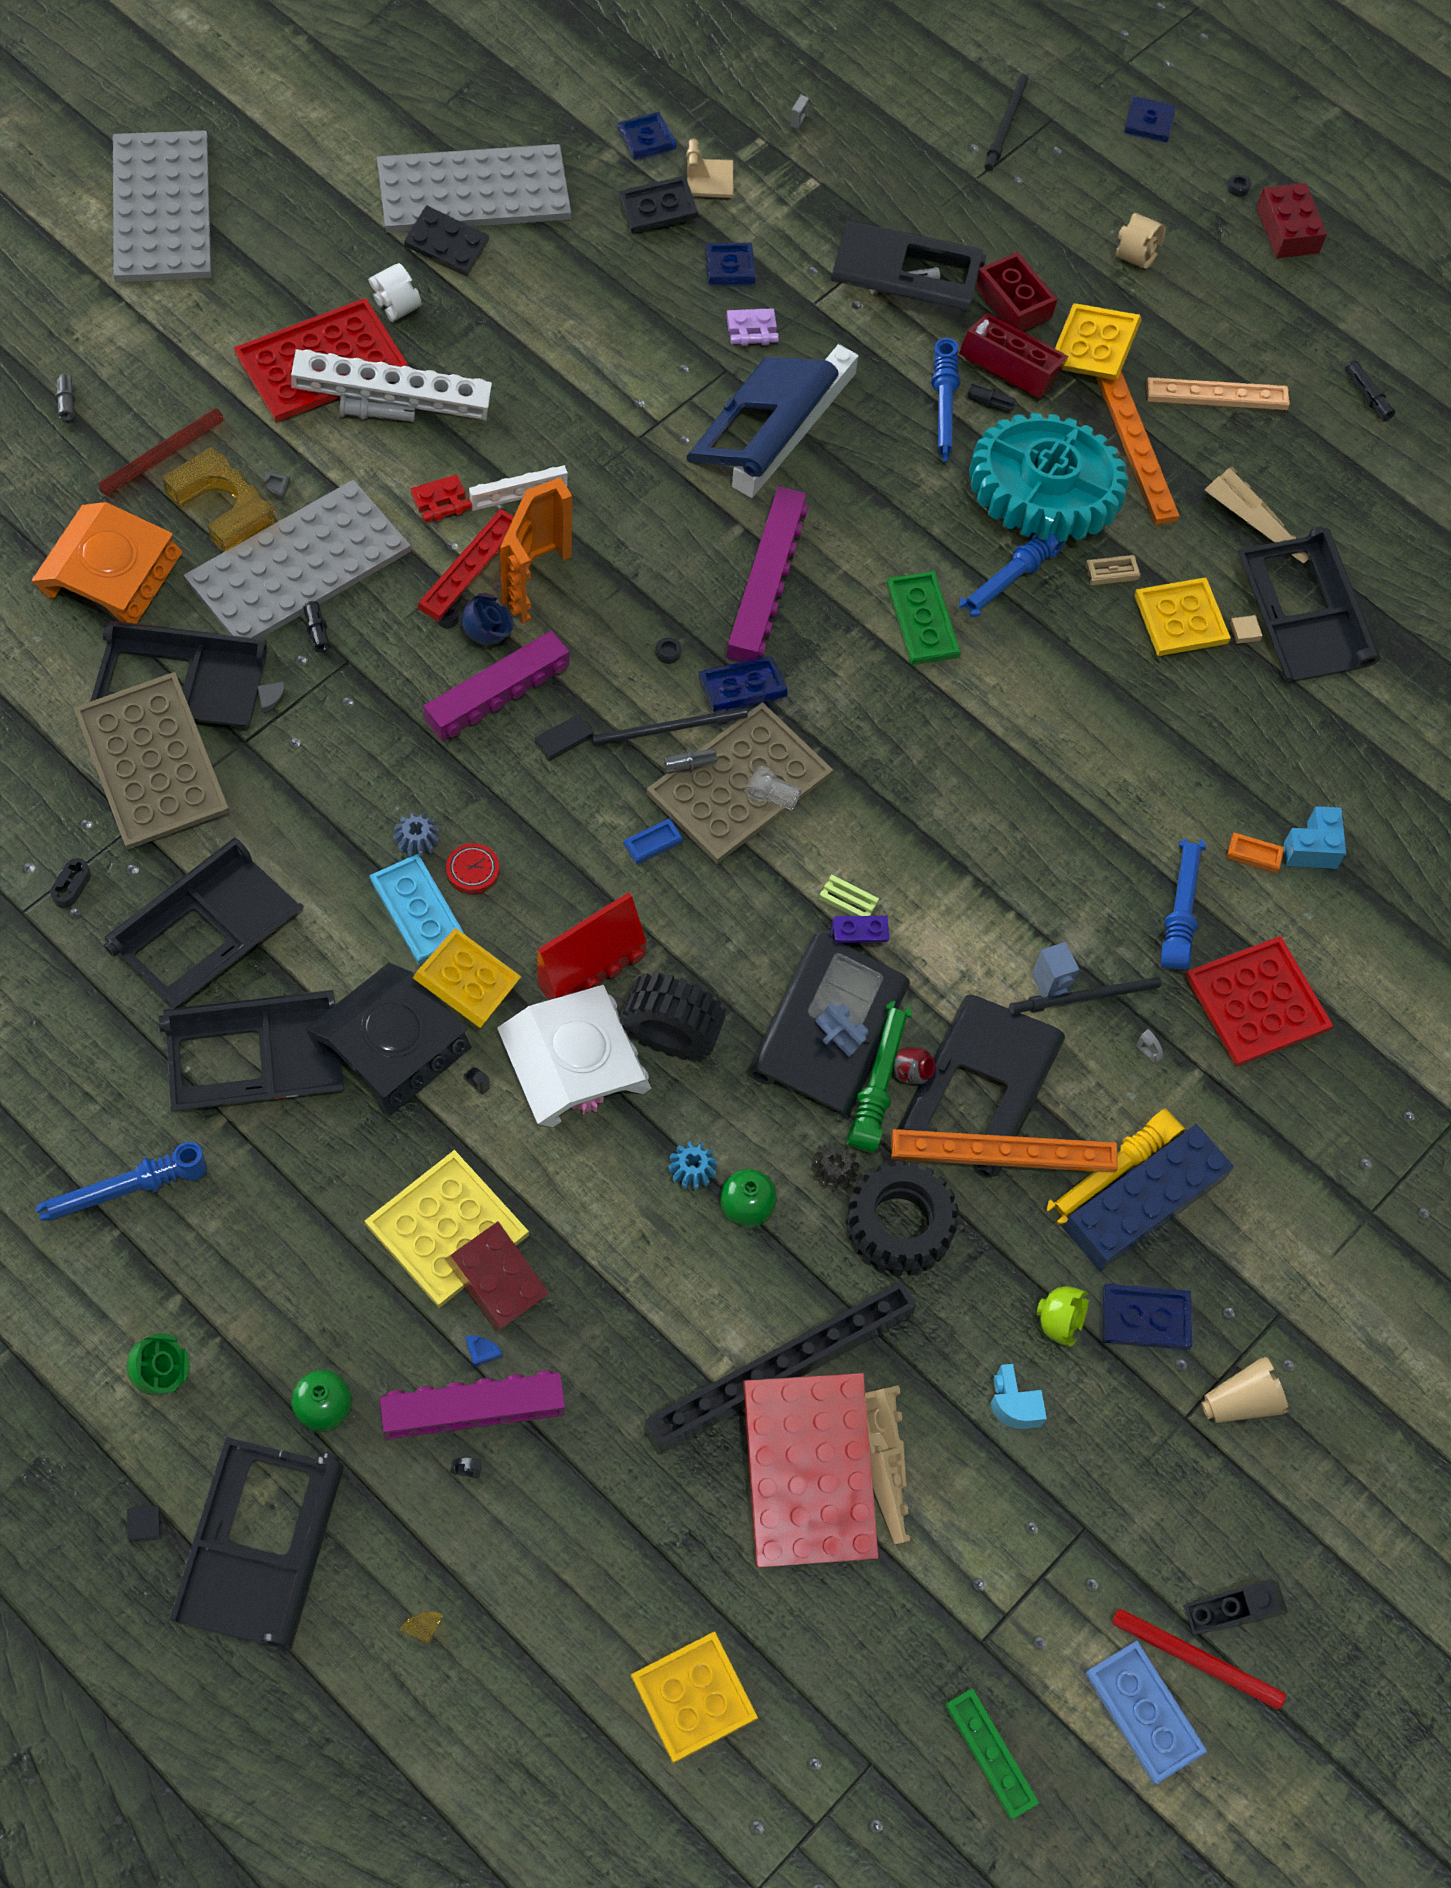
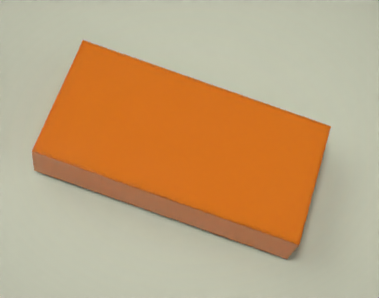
M1233 833L1226 858L1278 873L1284 847Z

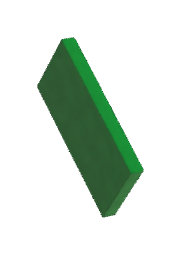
M935 571L887 578V589L910 664L917 665L960 658V648Z

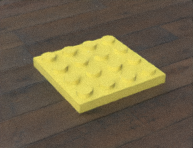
M455 1150L364 1221L367 1228L438 1308L442 1307L465 1288L445 1258L497 1221H499L515 1245H518L529 1236V1231Z

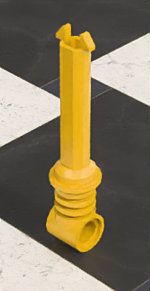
M1167 1108L1161 1110L1147 1123L1146 1127L1142 1128L1132 1137L1126 1136L1122 1140L1123 1144L1117 1153L1118 1170L1116 1173L1094 1171L1057 1201L1049 1200L1046 1211L1049 1212L1055 1208L1062 1216L1056 1223L1066 1224L1070 1215L1131 1167H1138L1160 1151L1162 1147L1167 1146L1185 1132V1128Z

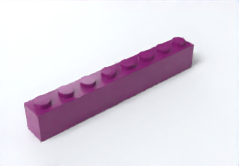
M777 487L728 643L727 659L756 666L758 658L764 657L767 646L764 638L771 635L773 622H770L771 616L776 617L779 602H776L777 596L782 597L785 588V582H782L783 576L788 577L791 562H788L789 557L794 558L797 543L794 540L795 537L800 538L803 523H800L801 518L806 519L809 504L805 503L807 493Z

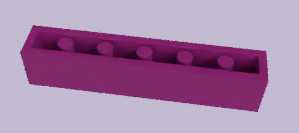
M551 630L423 705L424 720L441 741L449 737H455L465 727L478 723L492 711L500 710L507 702L522 697L529 689L534 686H540L549 677L565 671L569 666V650Z
M551 1370L540 1371L536 1373V1376L524 1377L522 1374L510 1375L506 1377V1380L500 1381L485 1378L476 1381V1384L470 1385L455 1382L441 1389L425 1386L411 1393L395 1390L386 1393V1396L380 1397L385 1440L565 1416L561 1375Z

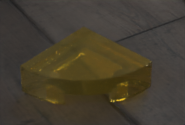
M434 1611L417 1614L409 1618L402 1625L400 1631L429 1645L443 1614Z

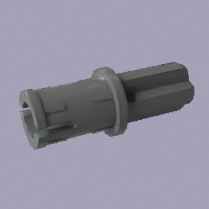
M60 374V377L57 379L58 392L55 395V399L58 402V417L63 421H70L74 418L73 402L76 399L73 393L72 377Z
M714 749L692 753L690 750H687L686 753L664 756L667 773L686 769L693 771L694 767L717 762V754Z

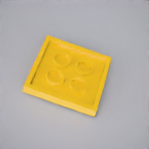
M1073 303L1055 347L1056 350L1069 356L1062 370L1117 380L1141 323L1140 315Z
M1206 577L1136 589L1134 596L1157 656L1229 643L1230 635Z
M457 928L451 931L413 976V979L479 1028L484 1025L521 978L519 974Z
M715 1631L631 1674V1679L672 1764L758 1719Z

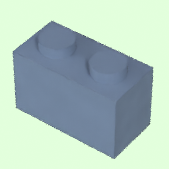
M1066 942L1040 951L1031 975L1042 997L1070 993L1079 968Z

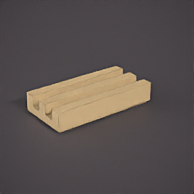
M1134 555L1087 560L1085 564L1086 569H1088V577H1091V585L1139 580L1140 577ZM1129 564H1131V566L1119 567L1120 565H1129ZM1109 567V568H1106V569H1097V570H1095V568Z

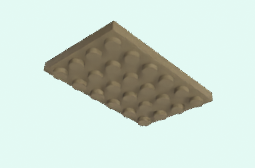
M175 672L73 708L127 850L230 812Z
M763 702L747 713L748 718L739 719L698 750L714 749L717 754L716 763L694 767L693 771L686 769L667 773L646 789V794L716 864L725 859L833 774V769Z

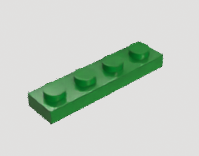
M972 1688L946 1703L945 1707L1010 1821L1037 1806L1039 1802L974 1689Z

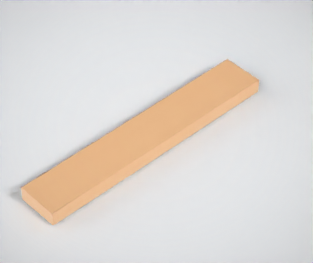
M1149 377L1146 381L1148 402L1288 410L1290 405L1288 386Z

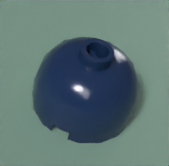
M479 593L464 607L461 618L462 626L467 636L474 642L484 646L500 643L510 635L509 633L514 627L513 618L505 605L501 607L495 602L498 598L488 593Z

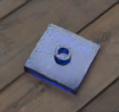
M1133 96L1124 133L1168 142L1176 105Z
M660 112L617 123V129L634 160L676 149V141Z
M752 242L706 243L705 251L709 285L755 284L756 276Z

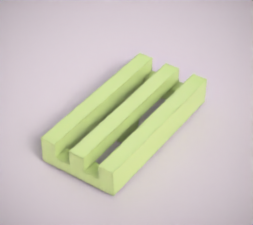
M834 875L830 876L828 883H826L823 891L819 894V900L851 916H870L879 898ZM830 892V893H832V894H834V895H836V896L842 898L843 901H841V900H839V899H837V898H835V897L829 895L828 893ZM854 904V905H856V906H858V907H860V908L866 910V912H863V911H861V910H859V909H857V908H855V907H853V906H851V905Z

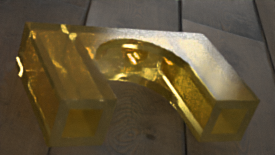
M212 447L162 477L166 494L180 508L199 496L212 491H223L237 499V503L230 511L207 525L210 540L222 553L274 524V509L267 500L263 501L259 497L256 488L251 484L248 485L244 481L242 474L237 469L233 470L230 467L225 456L222 453L218 454Z

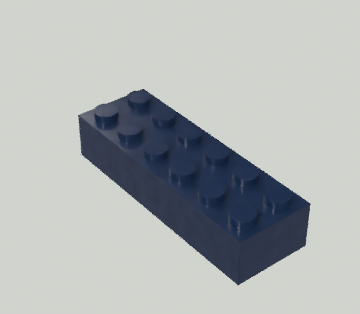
M1196 1124L1070 1215L1063 1228L1101 1272L1224 1181L1234 1166Z

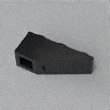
M1272 1579L1184 1605L1194 1636L1259 1622L1288 1613L1280 1585Z

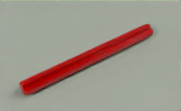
M1123 1609L1116 1611L1112 1621L1114 1626L1275 1709H1280L1283 1706L1286 1694L1281 1690Z

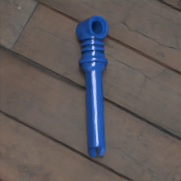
M942 338L935 343L934 347L935 366L931 385L939 393L938 453L943 455L942 461L947 462V455L952 454L953 393L960 387L961 379L958 376V343L951 338Z
M1035 533L1025 546H1018L1014 550L1013 560L967 599L961 598L959 608L961 609L965 606L971 611L970 617H979L981 614L980 610L1022 574L1035 573L1043 561L1048 557L1051 559L1059 553L1065 542L1057 541L1053 534L1049 535L1047 541L1039 540L1037 533Z
M1187 838L1179 843V848L1183 849L1174 911L1164 921L1167 932L1162 946L1161 968L1190 969L1193 933L1198 928V922L1192 915L1201 850H1206V844L1202 839L1199 840V844L1187 843Z
M184 1142L172 1152L171 1157H169V1154L165 1155V1159H162L160 1156L157 1162H155V1159L143 1158V1163L138 1164L133 1171L41 1202L36 1206V1211L40 1213L48 1210V1212L39 1214L40 1219L53 1220L140 1189L145 1191L153 1190L155 1193L163 1186V1182L166 1181V1184H170V1179L176 1182L179 1176L180 1179L197 1180L207 1170V1162L203 1151L195 1142ZM195 1159L191 1163H186L188 1160Z

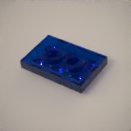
M772 656L699 671V681L713 713L719 709L725 708L728 710L788 696V688Z
M1105 1284L1103 1286V1343L1190 1350L1192 1347L1191 1291Z

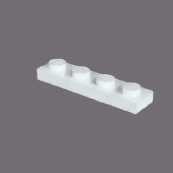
M565 465L469 488V496L472 510L521 500L526 490L559 477L562 478L567 486L568 473Z

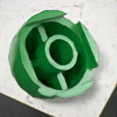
M743 1169L730 1175L723 1184L720 1195L721 1210L725 1217L732 1223L734 1221L745 1228L758 1227L767 1222L774 1212L777 1202L775 1185L771 1179L763 1172L754 1169Z
M165 1333L147 1336L136 1343L129 1352L126 1363L127 1376L131 1384L141 1393L151 1396L172 1393L187 1379L190 1367L188 1353L185 1348L181 1349L177 1343L179 1340L174 1336Z
M316 1370L307 1373L297 1382L292 1393L291 1406L296 1420L307 1427L308 1430L328 1432L337 1429L342 1425L347 1415L349 1416L352 1410L353 1398L348 1384L339 1374L330 1370Z

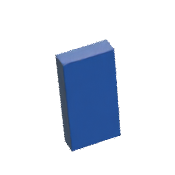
M669 818L625 839L623 845L635 864L638 865L683 843V837Z

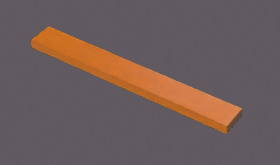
M893 1129L891 1133L892 1160L1114 1173L1118 1170L1117 1143L897 1129Z

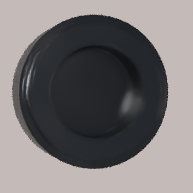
M1236 174L1230 177L1227 189L1232 195L1242 197L1248 194L1251 181L1245 175Z
M667 637L661 639L656 645V657L659 661L666 664L675 663L681 657V644L674 638Z

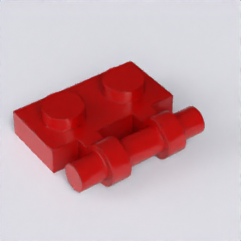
M457 474L410 488L411 496L419 513L424 512L422 513L424 523L432 520L438 522L442 520V517L452 514L457 516L463 514L465 510L472 508L471 501L466 499V492Z

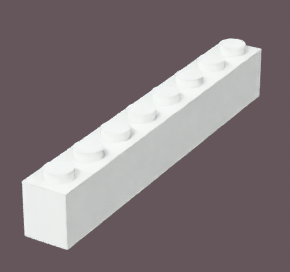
M839 344L825 360L831 362L837 368L838 378L761 477L748 475L744 471V467H734L733 488L751 498L755 496L854 377L859 355Z

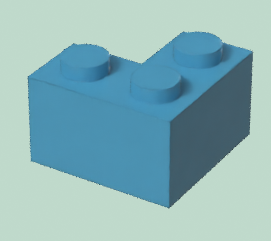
M1315 806L1307 821L1308 829L1291 828L1283 843L1285 866L1337 869L1346 855L1342 809Z

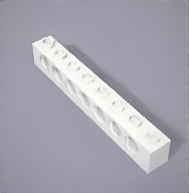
M297 349L291 373L292 388L338 396L346 395V397L356 399L366 397L369 401L415 406L416 409L487 420L492 382H487L483 379H469L455 374L445 375L432 370L422 371L408 366L398 367L384 362L374 363L360 358L351 359L340 357L336 354L327 355L315 353L312 350Z

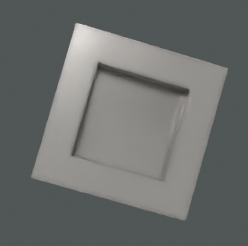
M800 95L792 108L790 127L799 129L807 116L808 97Z

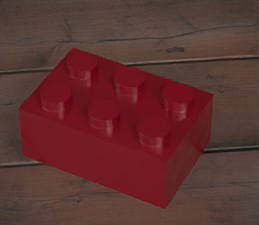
M1307 184L1263 188L1256 208L1276 259L1319 254L1327 233Z
M1019 252L979 268L975 288L1002 321L1021 331H1026L1053 318L1057 298Z
M499 1221L445 1258L495 1331L503 1328L549 1294Z

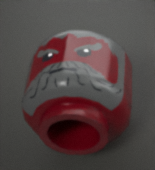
M906 1047L897 1053L893 1071L900 1082L921 1085L933 1076L935 1061L925 1049Z

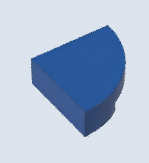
M477 1335L465 1337L474 1367L503 1358L499 1347L488 1339Z

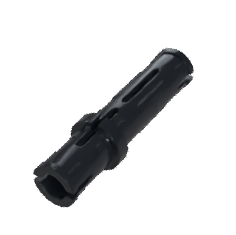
M1354 360L1347 364L1345 367L1346 373L1349 374L1366 397L1369 407L1375 409L1382 421L1391 419L1396 412L1385 399V393L1382 390H1378L1358 361Z

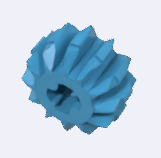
M691 1141L687 1143V1149L679 1145L676 1150L677 1154L672 1153L670 1156L672 1164L669 1165L668 1170L674 1174V1183L682 1181L683 1189H686L688 1184H692V1188L696 1191L698 1190L699 1183L707 1187L709 1185L708 1178H714L716 1175V1171L713 1168L717 1166V1160L711 1158L713 1155L711 1149L703 1151L704 1144L702 1142L698 1144L697 1148L693 1147Z

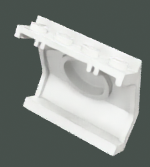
M604 985L528 1006L497 1028L537 1124L554 1127L562 1122L559 1115L577 1104L622 1090L644 1094L651 1089L647 1080L649 1079L648 1073L638 1060L637 1048L630 1042L627 1031L623 1029V1024L620 1023V1017L616 1010V1001L607 993Z

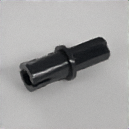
M975 384L970 386L967 396L968 399L987 404V407L992 405L1007 411H1012L1016 404L1014 397L998 393L994 388L990 390Z

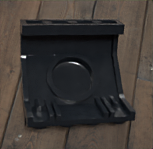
M389 962L305 1028L316 1050L323 1053L331 1047L365 1081L380 1109L388 1116L393 1114L472 1048L464 1033L467 1028L431 991L413 979L415 974L412 971Z

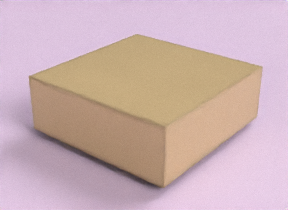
M1255 615L1231 619L1230 626L1236 644L1261 640L1262 633Z

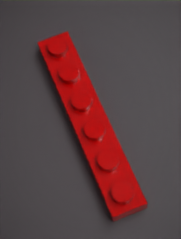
M499 509L418 602L417 609L439 622L500 551L502 542L514 517Z

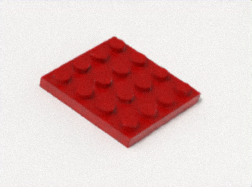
M1281 936L1188 970L1185 974L1236 1067L1331 1031L1333 1028L1332 1022Z

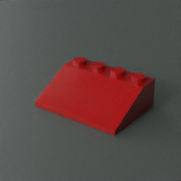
M629 892L537 949L538 987L548 1000L597 987L607 978L618 976L627 965L631 963L636 964L644 958L647 941L633 897Z

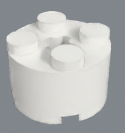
M399 263L369 278L370 285L377 292L373 296L379 307H386L385 312L391 322L398 320L422 305L417 289H413L410 283L412 281L411 277Z

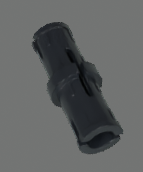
M309 601L303 606L307 618V632L311 634L314 650L316 652H325L331 647L326 633L327 623L321 615L319 603L317 601Z

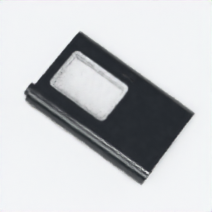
M827 933L814 934L748 1069V1074L754 1080L763 1084H772L776 1080L840 1112L843 1118L848 1120L857 1102L858 1093L862 1091L876 1059L889 1012L885 1010V1007L892 1001H895L894 1008L899 1009L910 985L909 978L842 943H836L834 938ZM832 1002L836 1006L843 1003L850 1010L848 1019L854 1026L857 1023L863 1024L869 1031L865 1037L866 1043L863 1042L850 1057L834 1041L826 1046L823 1040L827 1034L815 1021Z

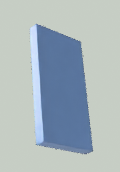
M1135 1641L1085 1672L1086 1677L1154 1786L1208 1752L1138 1641Z

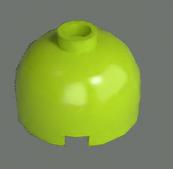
M1067 1286L1058 1287L1049 1293L1046 1299L1042 1298L1040 1300L1037 1315L1041 1316V1327L1051 1340L1069 1347L1076 1343L1077 1338L1072 1336L1077 1328L1080 1331L1083 1328L1089 1300L1083 1298L1088 1295L1087 1291Z

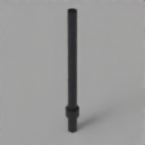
M1025 74L1019 77L994 144L988 150V159L985 164L987 171H992L996 161L1001 157L1002 145L1028 81V76Z
M746 707L728 711L724 708L715 710V713L592 736L594 745H600L715 723L717 725L728 724V721L748 718Z
M1159 977L1048 997L1038 995L1029 997L1026 1001L1010 1003L1009 1010L1011 1014L1027 1011L1037 1013L1049 1007L1160 988L1161 980Z

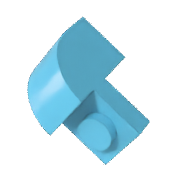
M1013 1364L1001 1365L997 1375H994L995 1391L1000 1394L995 1395L990 1403L995 1416L1003 1424L1015 1429L1042 1427L1047 1419L1042 1391L1018 1392Z

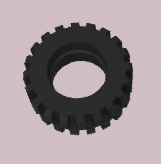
M903 1160L894 1161L890 1167L888 1163L878 1165L876 1172L872 1169L864 1175L863 1180H859L854 1188L846 1214L845 1224L848 1225L846 1231L848 1240H854L852 1248L856 1254L861 1252L864 1254L862 1261L868 1266L872 1262L878 1265L877 1271L885 1273L887 1269L893 1271V1276H902L903 1271H908L909 1276L917 1275L920 1268L927 1271L934 1266L935 1261L940 1262L950 1247L958 1226V1220L956 1219L959 1214L958 1205L953 1203L955 1195L952 1189H945L947 1182L942 1176L938 1179L934 1177V1170L929 1167L923 1170L918 1168L919 1163L912 1161L910 1165H903ZM890 1199L908 1200L923 1211L928 1221V1228L925 1233L914 1238L893 1236L879 1224L875 1215L877 1206Z

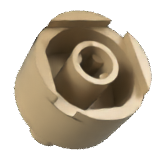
M1134 213L1128 226H1123L1119 232L1118 239L1121 242L1116 251V257L1139 267H1150L1158 255L1155 252L1157 245L1162 246L1166 230L1165 226L1160 222Z

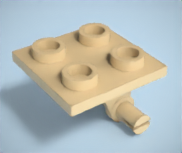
M696 139L689 140V149L687 150V181L692 196L733 198V160L703 159L698 149V140Z

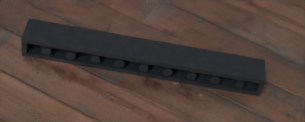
M902 1281L645 1419L644 1430L656 1452L660 1455L744 1409L743 1381L803 1377L911 1318L917 1305Z

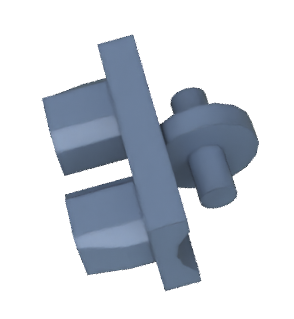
M832 1002L815 1021L827 1034L823 1040L826 1046L834 1041L850 1057L866 1040L865 1037L868 1034V1030L863 1024L857 1023L854 1026L848 1019L850 1010L843 1003L836 1006Z

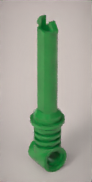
M892 1001L885 1007V1010L889 1012L868 1087L858 1093L857 1100L859 1101V1106L846 1140L847 1146L870 1154L875 1153L882 1136L883 1129L881 1125L885 1111L891 1106L887 1089L895 1057L899 1049L907 1017H912L909 1006L905 1008V1012L894 1008L895 1001Z

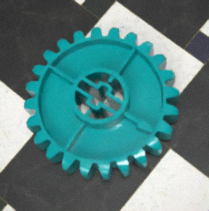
M1031 413L1029 419L1018 414L1012 417L1011 422L1000 420L996 423L995 427L988 428L984 432L982 439H979L975 445L969 475L972 478L970 483L971 489L974 493L978 494L977 502L979 505L989 507L988 515L991 518H1003L1004 527L1013 529L1017 526L1020 528V534L1026 537L1030 536L1033 532L1037 533L1039 540L1047 541L1049 535L1053 534L1057 541L1067 542L1069 535L1077 540L1085 539L1087 532L1097 534L1102 531L1103 526L1110 525L1114 521L1126 497L1128 476L1125 474L1126 464L1118 458L1120 452L1117 448L1107 446L1108 439L1101 434L1092 435V427L1084 425L1080 428L1076 426L1077 421L1072 418H1067L1065 422L1060 421L1059 416L1056 414H1049L1048 419H1045L1040 413Z

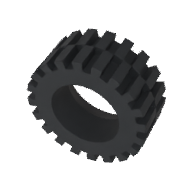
M648 973L643 974L642 977L638 976L634 981L620 1015V1023L623 1024V1029L630 1031L629 1035L633 1039L639 1038V1043L642 1045H650L652 1050L656 1052L661 1050L670 1057L678 1055L680 1059L687 1060V1057H690L692 1060H698L699 1057L705 1059L708 1055L710 1056L726 1018V1009L721 1006L722 1002L719 999H712L713 994L709 991L703 992L701 990L702 987L696 983L694 985L688 984V980L684 978L677 980L670 974L662 977L660 973H653L652 976Z

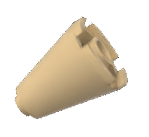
M1267 1357L1258 1359L1205 1394V1401L1201 1405L1207 1419L1213 1418L1215 1423L1288 1413V1403L1279 1378L1276 1379L1273 1373H1269V1371L1274 1370Z

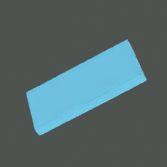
M418 854L369 875L370 881L418 965L424 963L454 928H457L464 934Z

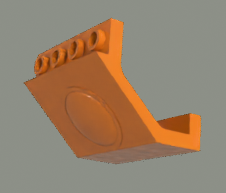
M561 477L525 491L500 547L502 606H509L513 616L517 615L522 624L531 621V616L527 611L531 609V602L526 595V580L531 579L529 568L532 561L554 550L558 552L562 560L572 557V494Z
M107 502L86 504L80 507L31 581L48 598H55L61 587H64L105 606L120 622L137 624L183 551L172 541L171 536L173 533Z

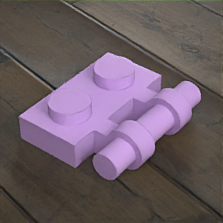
M774 309L727 310V324L731 344L748 346V344L761 343L763 346L778 342Z

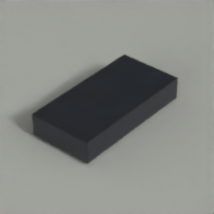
M578 714L535 737V743L548 761H551L593 738V732Z

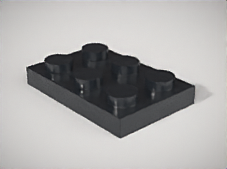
M686 175L619 191V198L631 234L698 218V210Z
M426 205L404 240V246L468 276L488 243L489 235Z

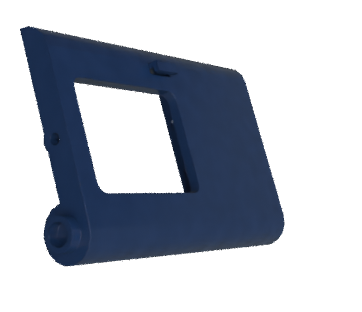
M765 357L733 398L729 399L722 412L687 454V461L723 466L744 467V471L748 475L761 477L838 378L837 368L826 360ZM742 408L775 410L745 449L711 448Z

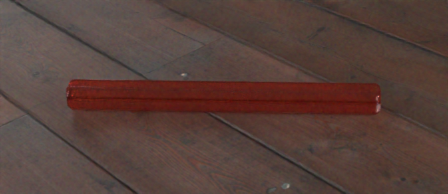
M217 408L212 409L98 482L100 491L104 495H108L222 422L224 420L223 414Z

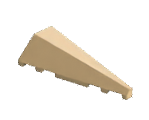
M1233 467L1228 468L1205 489L1206 492L1272 541L1281 542L1283 540L1297 539L1284 528L1282 521L1250 489V485L1236 474L1237 471ZM1304 552L1291 554L1302 563L1309 559L1308 555Z
M899 1385L865 1393L872 1485L894 1544L910 1541V1535H906L903 1517L908 1514V1506L903 1505L902 1488L906 1487L904 1442L899 1438L897 1425L898 1422L902 1421V1412L896 1409V1396L900 1394Z

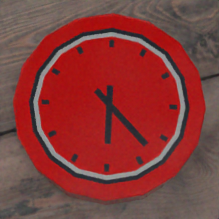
M478 843L464 844L457 847L447 859V879L459 892L466 894L483 893L497 882L500 874L499 860L494 851L485 845Z

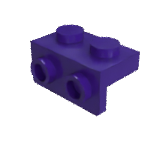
M888 915L834 916L830 930L831 936L836 943L888 942Z

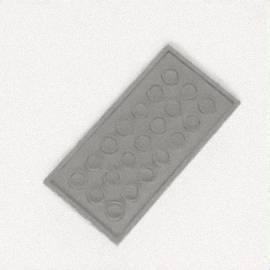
M207 131L113 134V247L115 282L212 278Z
M560 144L377 156L386 233L411 231L426 205L471 227L571 219Z
M352 480L184 574V580L229 635L261 639L304 614L303 606H305V603L317 601L320 605L411 552V545L359 485Z

